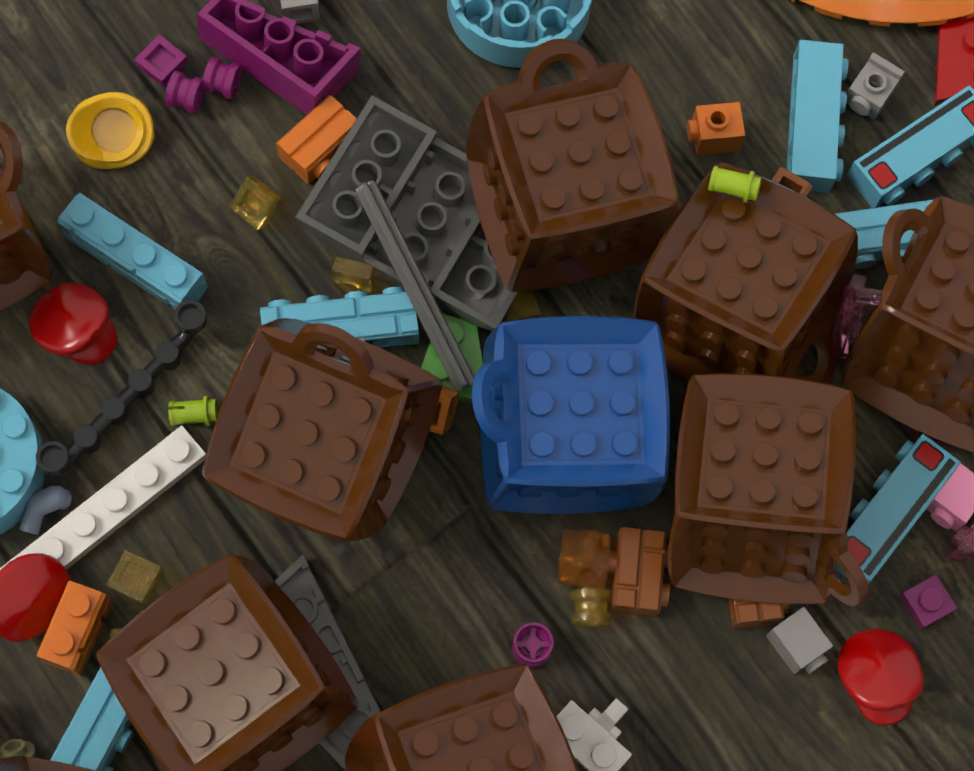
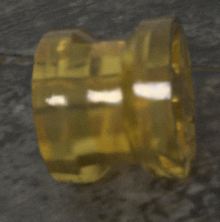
M584 588L571 591V601L575 604V612L572 614V625L599 627L611 624V614L607 611V603L610 601V590Z

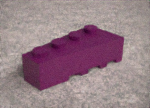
M210 0L197 14L198 38L232 63L242 64L243 70L306 115L329 95L335 97L359 72L360 47L351 43L345 46L331 40L332 36L317 30L314 33L297 26V21L283 16V18L275 17L266 13L264 7L247 0Z

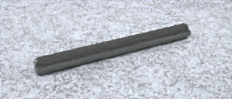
M371 180L361 184L356 189V194L454 389L460 391L468 388L473 384L475 377L377 183Z

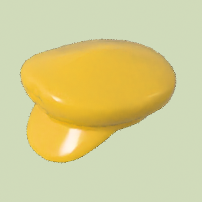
M107 92L85 99L76 106L67 120L66 135L70 147L81 162L95 169H117L130 166L146 155L154 140V125L148 108L139 99L123 92Z

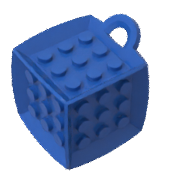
M567 316L502 322L490 333L484 345L483 366L476 373L472 386L473 409L481 432L483 475L489 508L519 513H592L637 508L649 504L658 497L667 482L670 450L669 389L660 325L655 321L630 318Z

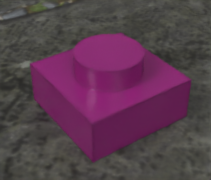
M160 34L134 59L136 66L162 87L169 82L174 71H180L188 63L187 56Z
M937 574L900 595L920 630L957 609Z

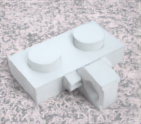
M617 698L602 714L595 707L587 714L571 700L557 715L574 759L587 771H618L632 756L616 740L622 732L615 724L628 710Z

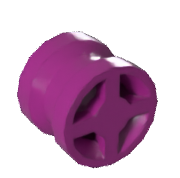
M212 56L204 72L203 92L210 94L219 92L222 93L224 98L233 100L240 87L243 74L242 64L234 62L230 65L225 64L221 58Z
M174 71L167 85L165 105L172 108L181 106L185 108L186 112L196 114L202 105L205 92L202 90L203 79L199 77L189 79L186 78L184 73Z

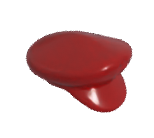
M64 283L55 286L36 301L30 313L29 331L33 340L40 347L55 355L66 356L81 364L94 365L107 359L117 345V331L109 317L108 304L97 291L87 285Z
M44 553L26 554L12 560L0 570V636L13 642H24L33 639L48 629L67 583L71 581L67 570L55 557Z
M869 629L849 637L839 651L837 667L840 679L849 695L856 702L862 715L870 722L883 726L891 725L904 719L910 712L913 702L921 694L924 686L922 667L912 646L903 637L892 631Z

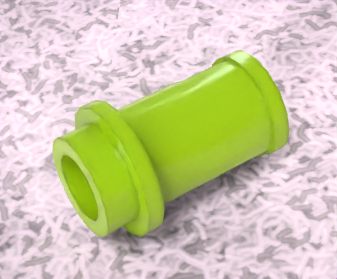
M714 166L708 191L743 198L744 203H747L748 200L756 201L762 177L755 176L754 171H750V174H745Z
M209 395L204 396L203 400L169 401L168 405L169 408H172L168 410L171 426L205 423L206 426H211L212 422L217 421L219 415L217 399H210Z

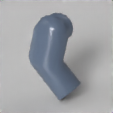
M49 486L34 493L26 506L19 530L39 535L44 515L58 509L65 510L70 506L72 501L70 492L61 486Z

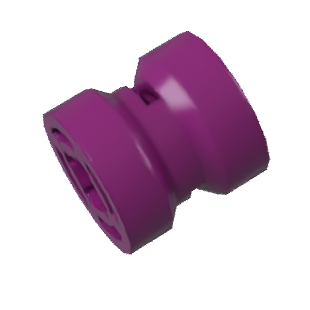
M531 622L524 624L517 630L512 645L513 657L517 663H524L533 669L547 662L554 644L553 636L549 629L540 623Z

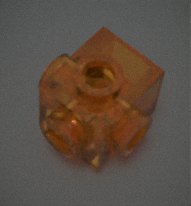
M563 529L558 565V584L575 585L582 589H605L607 574H615L617 550H610V534L600 533L592 529L583 531Z

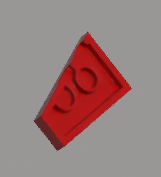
M966 16L948 19L946 24L937 25L938 50L935 67L936 92L934 94V106L942 104L969 85L974 89V17L967 19Z

